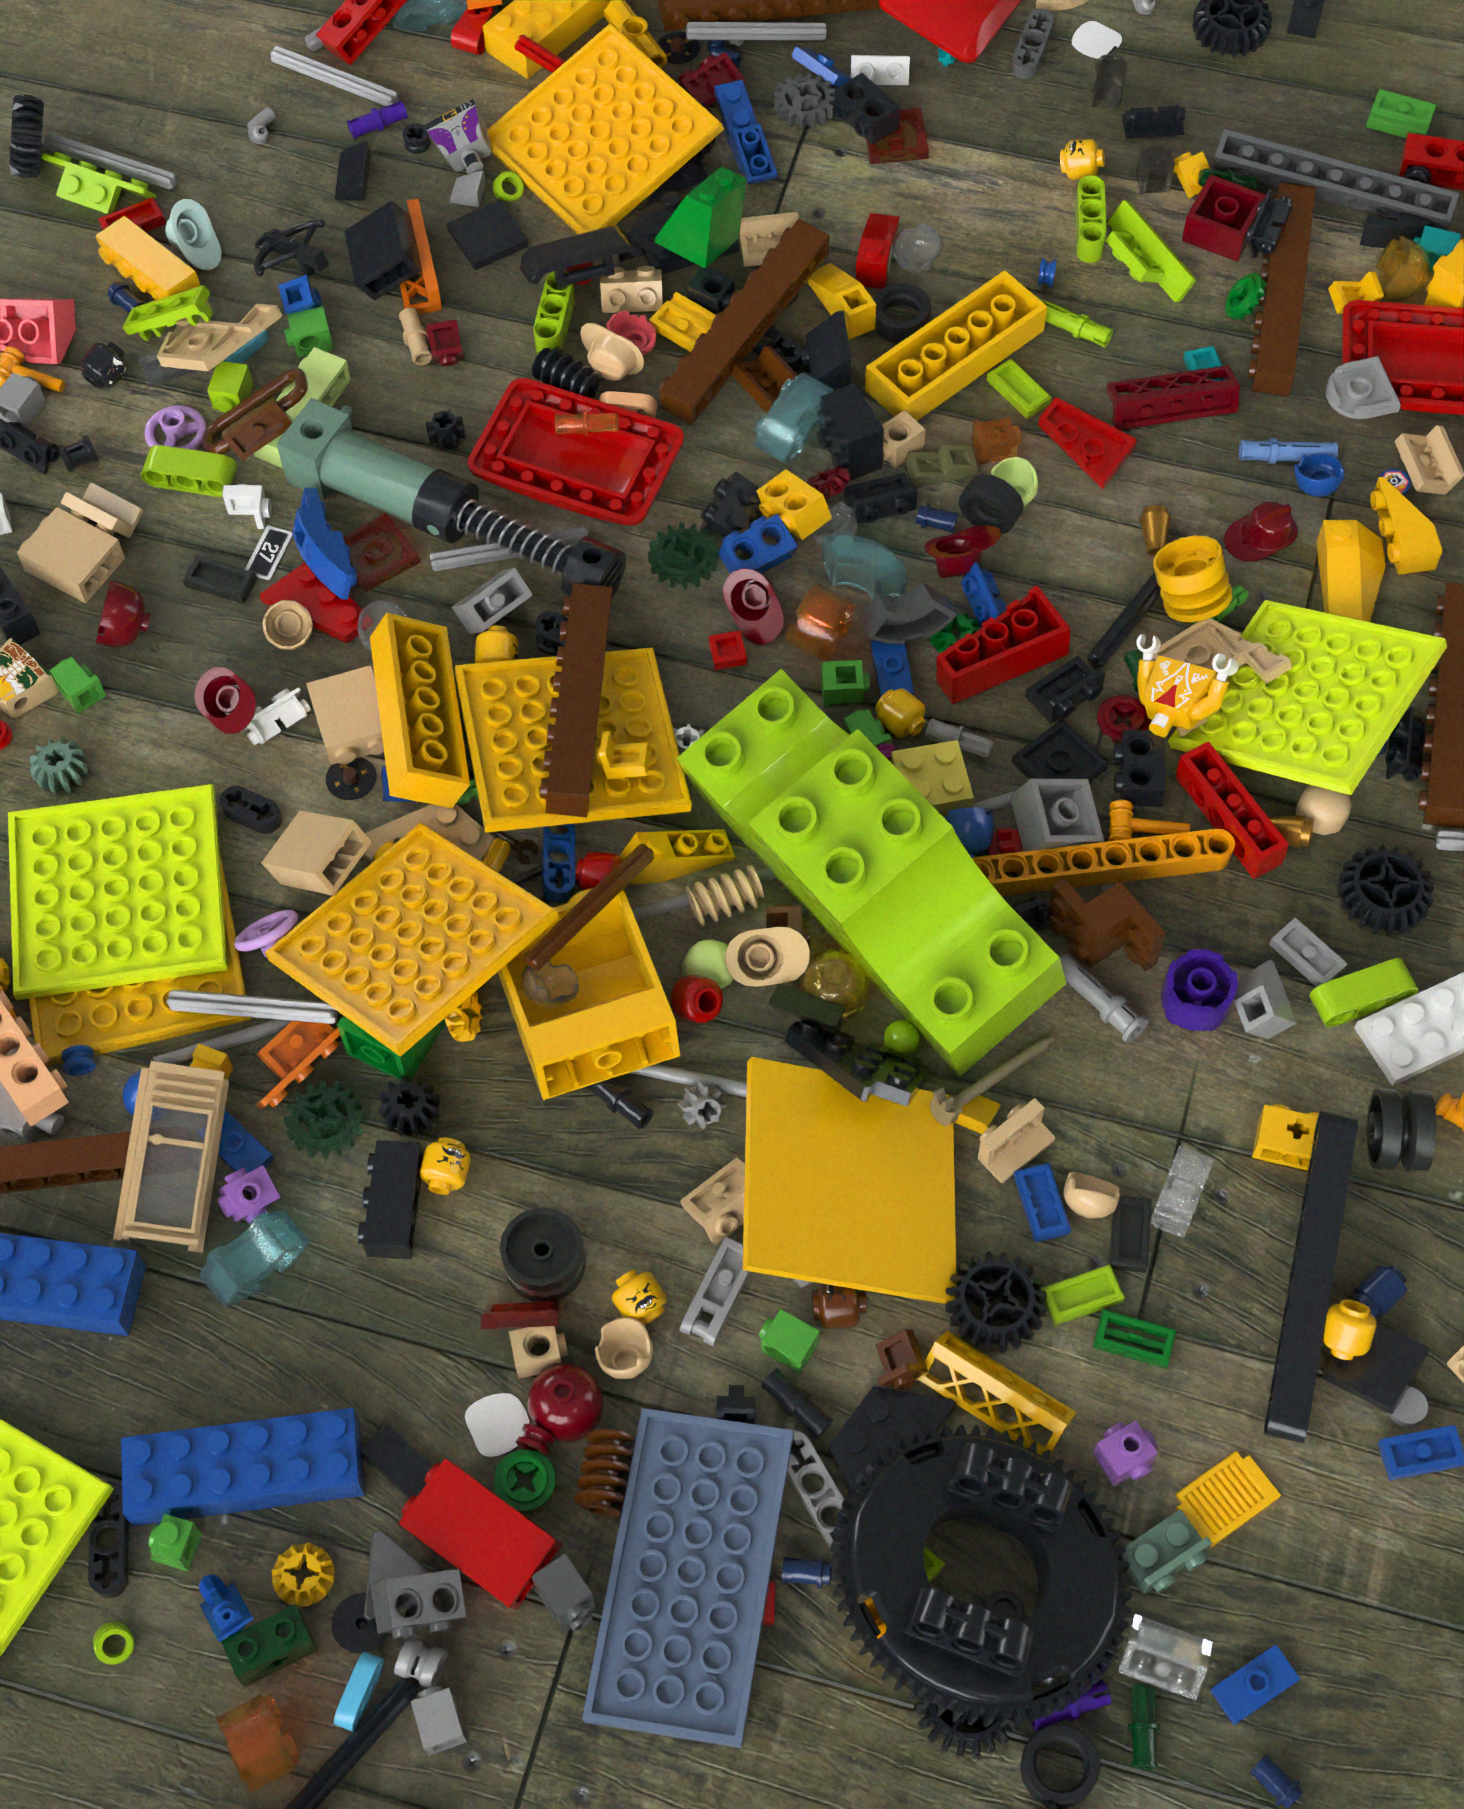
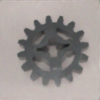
M796 73L794 80L786 77L785 85L778 83L777 91L774 92V112L779 114L780 121L788 119L789 127L796 123L799 124L800 130H803L805 125L815 129V123L818 122L824 126L826 118H833L835 89H831L830 81L822 83L821 75L814 79L811 73H807L806 77L803 78L799 73Z

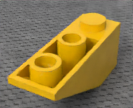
M831 263L816 269L807 282L830 315L837 311H844L848 340L874 330L876 303L862 283Z
M1378 477L1375 489L1370 494V503L1372 509L1377 510L1379 531L1381 536L1386 538L1388 544L1387 555L1390 563H1394L1398 575L1436 570L1443 550L1434 524L1384 477Z
M725 829L636 832L620 854L624 860L640 844H645L654 852V860L630 884L662 883L733 861L736 858Z

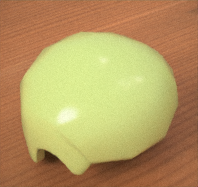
M1020 457L1007 458L993 467L992 475L1005 480L1013 486L1020 494L1024 507L1036 496L1038 478L1035 468L1027 459Z
M712 939L697 942L688 950L681 965L682 978L688 975L707 977L714 980L721 989L731 984L734 978L728 973L725 964V953L728 945Z

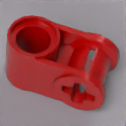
M492 6L468 10V7L466 8L459 22L455 24L452 30V48L479 56L483 54L485 50L483 25L491 19L493 13Z

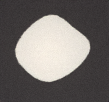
M1096 21L1082 24L1072 38L1073 47L1082 54L1092 58H1103L1112 54L1122 42V37L1118 32Z
M509 1393L486 1396L469 1406L465 1414L466 1424L477 1449L482 1455L488 1457L499 1456L518 1446L516 1444L517 1438L524 1435L522 1431L523 1425L526 1423L530 1424L527 1412L521 1401Z

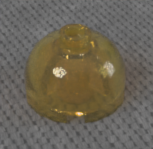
M1399 236V241L1393 239L1389 242L1376 265V268L1381 270L1379 283L1384 294L1383 298L1394 301L1409 299L1420 289H1424L1431 278L1428 254L1420 244L1404 236Z
M828 949L816 953L810 959L805 972L800 976V991L843 1006V1017L849 1019L859 1013L868 1000L869 975L849 952L842 949Z

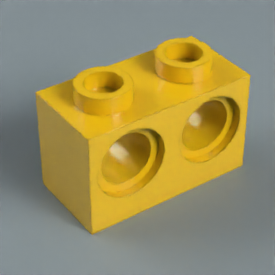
M787 469L756 490L761 502L759 505L761 513L768 519L778 514L789 533L794 534L801 540H804L832 519L824 495Z

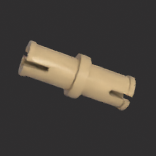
M405 308L399 313V320H401L404 330V343L410 349L414 364L419 366L426 365L432 359V354L427 344V331L421 326L418 311L415 308Z

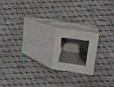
M1268 960L1241 976L1234 1003L1246 1033L1270 1039L1297 1024L1274 961Z

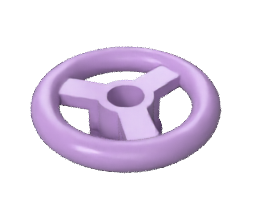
M174 405L157 411L148 420L144 436L149 447L160 445L154 437L155 427L159 423L167 437L164 446L175 447L177 441L183 438L185 434L197 432L195 438L190 443L178 447L196 450L202 445V436L207 428L204 417L197 410L187 406ZM184 415L192 418L195 422L186 423Z
M282 910L259 919L245 928L234 941L235 948L239 951H252L260 948L264 957H266L264 952L296 925L298 914L293 910Z

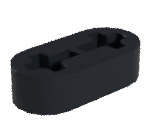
M231 786L223 791L220 796L222 810L225 816L232 821L262 834L272 833L281 825L282 816L277 804L266 797L240 786ZM240 799H242L244 806L236 804L233 808L231 807V801L237 803ZM269 812L271 813V818L265 817L262 821H260L257 814L266 816Z

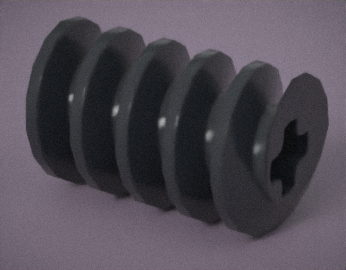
M555 347L553 350L549 348L542 349L536 356L531 369L532 376L542 383L592 399L596 395L602 380V375L598 371L592 373L590 366L582 367V362L579 359L573 360V356L569 353L563 355V350L560 347Z

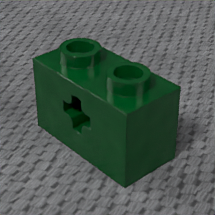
M296 1604L221 1641L234 1674L244 1687L318 1651L304 1616Z

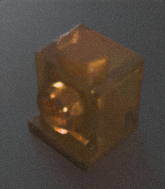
M1010 417L980 423L979 419L973 420L971 441L979 465L1016 457L1018 444L1022 443V435L1018 425L1012 426Z

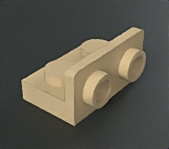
M736 1157L680 1200L683 1209L705 1228L710 1241L715 1245L719 1244L724 1237H728L744 1224L745 1163Z

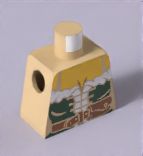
M12 638L0 648V709L10 718L21 716L59 693L51 673Z

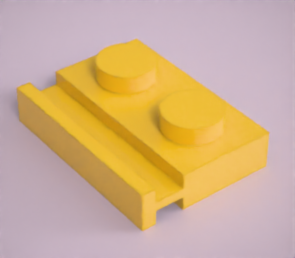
M675 292L671 301L667 300L649 319V322L653 324L657 333L691 352L698 337L702 333L706 334L711 328L716 315Z

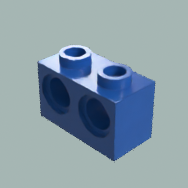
M776 514L769 519L766 516L758 518L750 524V529L743 533L737 530L727 535L722 540L723 544L718 555L730 574L742 568L754 569L762 574L792 558L798 546L779 515ZM769 535L773 537L777 544H767L762 536ZM735 551H745L750 559L742 560L738 558Z

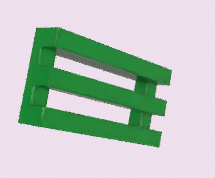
M1103 1309L1093 1348L1167 1369L1176 1330ZM1107 1322L1164 1338L1166 1342L1161 1343L1133 1333L1106 1327ZM1104 1336L1163 1353V1355L1104 1339Z

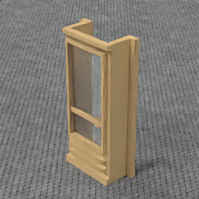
M155 1061L150 1062L149 1068H141L113 1241L128 1243L129 1237L188 1245V1251L203 1253L229 1080H224L225 1072Z

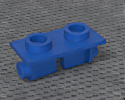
M975 562L969 573L962 580L961 585L972 607L975 618L982 628V623L991 617L995 619L1006 611V604L1003 598H993L998 597L1000 591L992 572L987 571L985 568L980 569L978 563Z
M209 1574L202 1578L199 1583V1591L206 1601L200 1604V1607L218 1642H221L225 1638L242 1631L246 1624L254 1618L234 1582L226 1587L218 1575Z

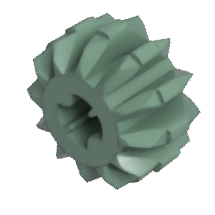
M61 736L57 743L48 738L47 746L36 745L37 754L29 756V762L32 766L30 774L33 780L37 782L39 788L43 791L50 789L52 793L57 795L61 789L70 794L73 784L82 786L81 777L88 775V758L75 740L68 743L67 739Z

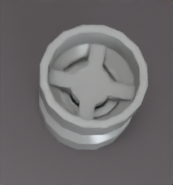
M410 1636L399 1653L394 1674L405 1679L409 1677L418 1679L420 1685L426 1688L435 1687L445 1667L448 1652L439 1647L430 1649L423 1645L422 1640Z

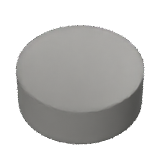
M1409 1387L1394 1413H1388V1415L1399 1426L1407 1428L1417 1426L1428 1412L1427 1399L1418 1389Z

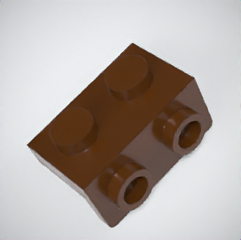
M771 346L763 347L758 360L735 364L731 375L740 383L741 387L753 397L760 408L766 411L767 414L795 409L806 386L805 382Z

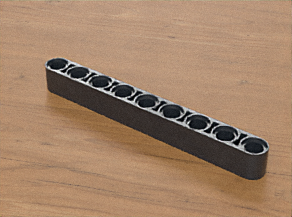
M1320 1111L1317 1118L1264 1424L1265 1435L1304 1443L1306 1438L1358 1130V1118Z

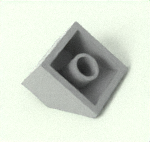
M1029 779L1010 796L1023 852L1104 842L1088 779Z

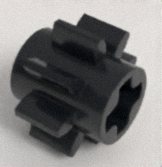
M451 410L435 412L432 422H426L430 445L436 443L442 451L454 447L458 448L459 439L466 438L462 416L455 417Z

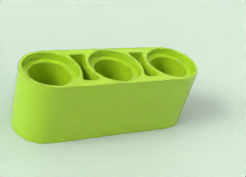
M1088 175L1079 180L1076 194V254L1081 261L1094 263L1102 258L1107 232L1104 181L1097 176Z
M554 271L545 280L533 327L537 354L544 348L553 350L555 347H560L563 350L575 305L574 284L558 289L554 279Z
M153 445L149 449L140 477L146 484L157 488L223 497L224 485L233 484L238 464L229 456Z
M1395 958L1323 983L1313 989L1309 997L1323 1024L1329 1028L1388 1008L1417 994L1419 989L1404 961L1401 958Z

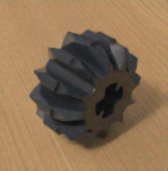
M402 1075L401 1084L399 1085L389 1081L388 1089L390 1092L381 1093L380 1101L383 1105L379 1108L380 1116L386 1119V1127L389 1130L397 1128V1133L401 1137L408 1130L412 1131L413 1136L418 1137V1128L420 1127L431 1131L432 1124L430 1120L439 1119L440 1112L436 1107L441 1104L439 1095L434 1094V1085L430 1082L423 1084L422 1078L418 1075L412 1082H408L407 1077ZM413 1103L414 1107L406 1108V1105Z

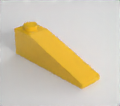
M1323 520L1316 545L1324 612L1370 622L1386 566L1382 538L1357 520Z

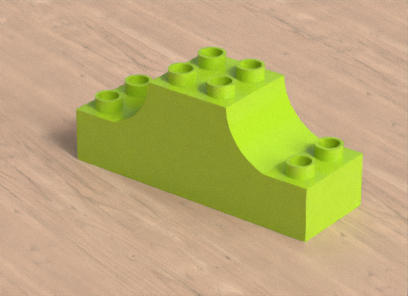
M782 669L676 758L695 791L765 867L774 874L777 880L906 1020L917 1028L919 1034L959 1077L1067 984L1060 957L1015 912L989 882L962 845L953 826L859 729L849 734L840 728Z

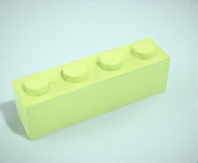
M314 347L310 354L303 358L299 364V369H302L307 376L308 390L295 406L286 411L287 414L294 421L311 398L332 407L351 380L347 360ZM295 382L283 388L277 401L294 389ZM283 434L254 453L255 457L283 468L276 444Z

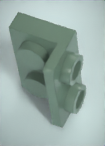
M1180 1509L1125 1546L1126 1552L1119 1558V1561L1129 1562L1130 1566L1127 1572L1144 1595L1152 1589L1160 1593L1177 1580L1174 1574L1184 1567L1191 1572L1208 1559L1205 1553L1209 1550L1212 1542L1208 1537L1201 1538Z

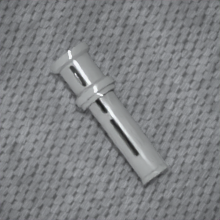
M1067 953L1060 958L1066 981L1100 1012L1101 1021L1106 1024L1110 1023L1123 1035L1122 1040L1124 1042L1130 1043L1134 1041L1144 1031L1149 1020L1145 1016H1138L1127 1006V1000L1123 996H1114L1095 977L1077 963L1070 954Z

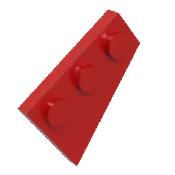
M1057 397L1054 398L1039 417L1038 426L1102 489L1105 488L1136 448V438Z
M306 562L259 594L261 602L269 606L281 600H292L300 603L309 611L314 628L346 644L372 626L371 618L349 596L348 599H340L315 576Z

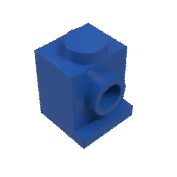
M307 275L278 285L286 314L318 308L322 305L321 296L316 288L311 287Z

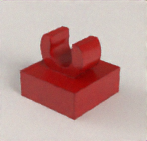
M1011 828L997 829V832H994L990 846L986 850L987 856L1023 852L1019 831L1012 830Z

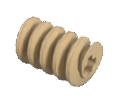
M753 865L746 867V876L740 869L734 870L733 880L728 874H721L720 885L711 877L707 879V889L701 882L694 883L693 893L686 886L692 912L701 926H705L707 914L715 922H718L720 910H723L726 916L730 918L732 917V906H736L740 913L743 914L745 913V902H749L755 910L758 909V898H764L762 885Z

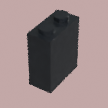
M392 200L344 231L355 286L374 301L422 271L411 217Z

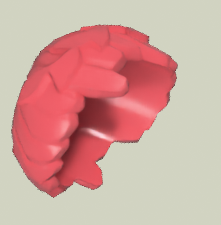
M627 310L620 311L617 314H613L609 322L606 323V329L632 341L640 349L643 356L655 347L656 329L651 322H647L646 315L638 317V315H630Z

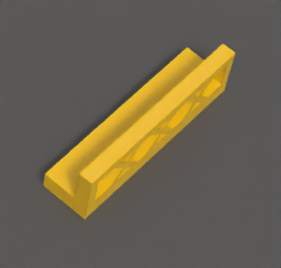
M948 1331L935 1341L925 1359L928 1372L916 1378L945 1398L952 1399L956 1402V1405L1003 1434L1005 1430L1008 1431L1011 1440L1016 1441L1019 1436H1023V1447L1028 1449L1033 1442H1036V1453L1042 1455L1048 1449L1052 1454L1062 1434L1069 1427L1077 1413ZM936 1359L949 1366L952 1380L942 1382L929 1373ZM974 1382L982 1387L985 1400L974 1402L967 1398L963 1384ZM1007 1403L1014 1407L1018 1421L1007 1423L1000 1419L995 1405ZM1040 1424L1053 1432L1046 1447L1032 1439L1028 1426Z

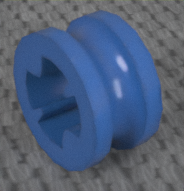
M1046 258L1041 259L1037 286L1046 283L1050 288H1053L1057 260L1047 262Z
M76 1045L63 1050L61 1059L65 1062L63 1064L64 1073L78 1076L92 1072L96 1068V1062L92 1059L94 1057L93 1048L87 1045Z

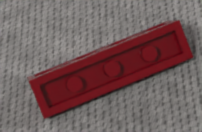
M1227 365L1107 383L1106 391L1113 404L1112 424L1116 429L1121 430L1238 412L1240 384L1230 366ZM1225 378V380L1223 381H1214L1211 379ZM1183 383H1191V384H1194V385L1185 386V385H1182V384H1183ZM1159 387L1162 388V390H1153L1150 388ZM1130 392L1133 394L1119 396L1118 393Z

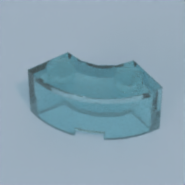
M407 0L391 20L393 27L398 29L426 31L427 26L443 21L444 25L453 22L463 15L467 4L465 0Z
M801 373L793 380L788 379L783 384L780 395L770 408L768 414L758 421L755 432L758 434L754 446L783 463L801 454L810 433L819 423L817 412L820 411V396L834 390L805 373Z
M842 534L822 538V562L833 586H855L868 593L872 599L877 593L886 596L905 594L907 571L899 558L888 548L873 540L859 536Z
M285 1210L271 1214L262 1213L252 1220L250 1227L238 1238L226 1246L222 1245L211 1251L207 1256V1263L199 1276L221 1305L226 1308L261 1290L262 1287L259 1285V1282L274 1270L278 1269L280 1273H283L309 1244V1240Z

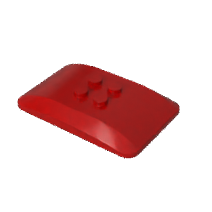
M879 0V5L887 14L956 59L965 63H972L979 58L1023 0Z
M1353 300L1344 306L1342 314V364L1378 356L1400 401L1401 410L1464 415V308Z
M518 378L508 385L469 455L467 462L472 475L507 490L593 518L634 526L643 522L683 445L684 435L680 427L529 378Z

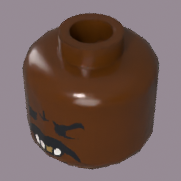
M819 1283L818 1290H812L814 1321L820 1320V1324L824 1329L856 1327L859 1322V1314L867 1313L865 1291Z

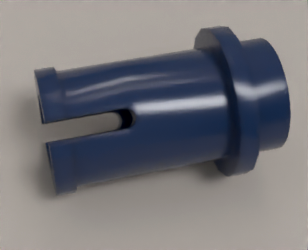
M115 282L108 289L110 302L114 305H119L127 313H130L133 307L145 304L130 291V287L126 283Z
M927 503L926 506H919L916 524H920L923 529L925 526L953 533L958 513L932 508Z
M820 1556L819 1560L784 1557L782 1583L816 1584L818 1589H822L823 1585L830 1586L832 1567L829 1565L830 1561H824L823 1556Z
M1265 1755L1250 1772L1277 1799L1275 1804L1278 1807L1282 1804L1286 1809H1289L1304 1793L1299 1787L1301 1782L1298 1779L1294 1782L1268 1755Z

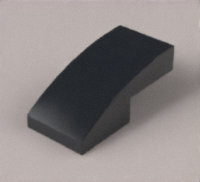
M1400 213L1398 221L1368 215L1360 245L1377 248L1412 247L1415 236H1422L1425 225L1429 226L1430 219Z

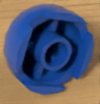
M982 807L947 810L948 816L944 818L953 826L970 857L973 858L984 853L990 846L994 836L992 810L985 812V808Z

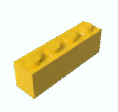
M125 216L95 235L100 245L98 252L104 262L108 265L112 263L124 278L127 279L129 277L143 293L147 291L154 300L201 286L195 270Z

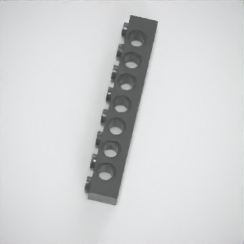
M1227 129L1223 130L1214 156V170L1217 171L1233 170L1235 174L1255 177L1257 182L1277 188L1279 183L1316 187L1315 198L1397 221L1400 213L1430 219V227L1447 231L1460 193Z

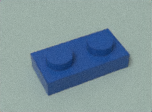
M1455 1425L1384 1438L1378 1442L1389 1481L1464 1466V1450Z

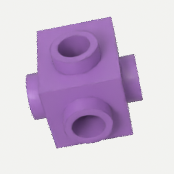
M263 1165L249 1173H246L245 1169L242 1168L224 1178L227 1184L218 1190L221 1194V1197L218 1198V1203L227 1218L232 1216L235 1223L245 1218L249 1224L268 1214L265 1207L280 1198ZM242 1192H246L250 1200L245 1199Z
M1136 1420L1127 1426L1123 1422L1112 1426L1103 1434L1105 1438L1095 1446L1093 1455L1114 1487L1130 1477L1133 1481H1137L1153 1470L1151 1465L1158 1454L1156 1451L1158 1448L1153 1435L1147 1428L1141 1429Z

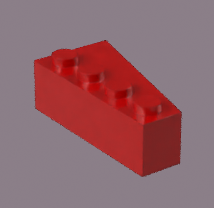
M1036 585L1028 591V595L1020 601L1016 599L1006 606V611L995 619L989 618L982 623V628L973 635L968 633L936 656V682L953 705L1069 655L1070 627L1039 586Z

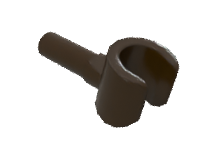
M503 831L497 832L496 837L509 842L510 847L517 852V858L521 864L530 863V858L523 854L524 850H530L533 854L538 855V846L533 840L526 839L520 842Z

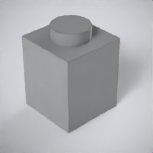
M12 372L0 388V419L6 422L17 421L27 428L46 404L40 384L31 377H23Z
M442 1686L431 1687L421 1691L418 1694V1699L410 1701L423 1748L428 1756L467 1743L455 1698L450 1688L442 1690Z

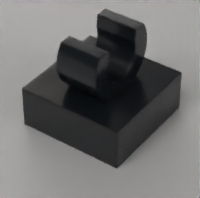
M729 1385V1396H717L716 1419L755 1424V1397L744 1396V1385Z

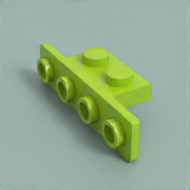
M54 151L53 156L42 153V160L64 169L56 196L61 199L108 215L114 212L121 190L148 199L152 197L155 199L157 196L147 190L148 184L131 178L130 183L122 181V175L106 169L104 174L96 172L97 167L80 160L79 165L71 163V157Z
M1123 200L1108 220V225L1113 231L1105 241L1113 249L1112 254L1130 269L1129 273L1135 280L1141 283L1144 281L1158 283L1174 302H1181L1195 284L1196 278L1129 201Z

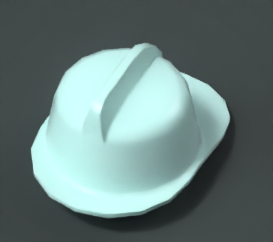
M182 199L176 202L171 209L170 218L165 228L169 243L173 248L181 251L186 260L194 267L201 270H211L217 267L221 261L222 251L206 210L192 199Z

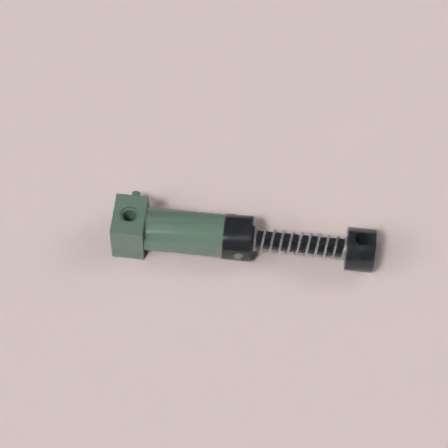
M311 398L276 443L287 483L304 490V487L317 488L319 497L325 499L329 492L334 489L414 525L416 529L447 543L453 544L464 534L475 533L476 540L484 537L486 538L487 545L495 542L497 543L498 550L506 547L508 548L509 555L517 552L519 553L520 560L528 557L530 558L531 565L539 562L541 563L542 570L550 567L554 575L558 572L563 573L561 590L563 594L571 596L572 584L578 583L612 587L613 597L623 578L626 566L625 553L590 537L580 540L576 547L573 544L566 546L562 539L555 541L551 534L544 536L540 529L533 531L531 525L526 524L522 526L520 520L515 519L511 521L509 515L500 516L498 510L489 511L487 505L478 506L479 490L475 484L444 470L435 469L353 432L350 421L353 410L348 405H343L340 410H337Z

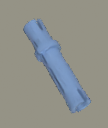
M1269 438L1268 441L1240 440L1238 449L1240 461L1260 460L1267 461L1268 464H1275L1276 461L1300 462L1303 455L1311 456L1317 453L1331 454L1335 458L1338 457L1337 442L1277 441L1276 438Z

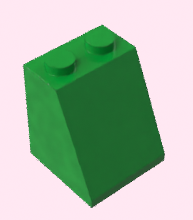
M722 166L719 167L686 195L655 237V243L703 268L709 266L739 239L747 179Z
M345 1016L340 1019L337 1027L347 1055L398 1080H401L402 1075L407 1077L408 1082H410L444 1029L446 1022L444 1018L401 1057Z

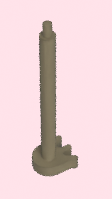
M1054 1037L1041 1038L954 1097L946 1098L943 1087L934 1091L930 1103V1109L934 1118L943 1126H949L955 1122L960 1112L963 1111L962 1106L1046 1051L1049 1045L1055 1041Z

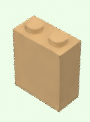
M58 507L41 521L38 529L29 539H26L21 544L20 549L16 552L25 572L85 604L125 559L117 538Z
M371 665L306 683L330 765L337 763L347 764L358 757L384 753L376 683Z
M300 810L261 863L280 885L334 896L372 842L354 820Z

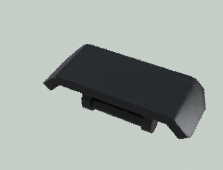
M609 226L529 247L521 257L520 270L528 282L534 285L539 283L545 273L554 271L556 286L558 289H563L567 285L604 275L606 277L615 275L613 255L628 252L639 258L643 251L636 241L618 226ZM602 258V263L564 273V268Z

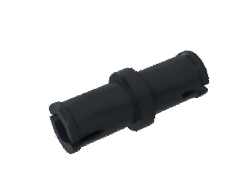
M612 1079L586 1086L588 1090H591L607 1103V1108L613 1113L619 1112L638 1129L644 1128L653 1117V1110L632 1096L631 1089L625 1085L620 1086Z
M778 1368L772 1371L763 1381L761 1387L786 1408L784 1413L789 1417H796L817 1439L833 1423L834 1420L809 1399L810 1394L805 1389L800 1391Z

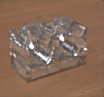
M1179 1145L1150 1220L1151 1226L1181 1238L1185 1237L1214 1158Z

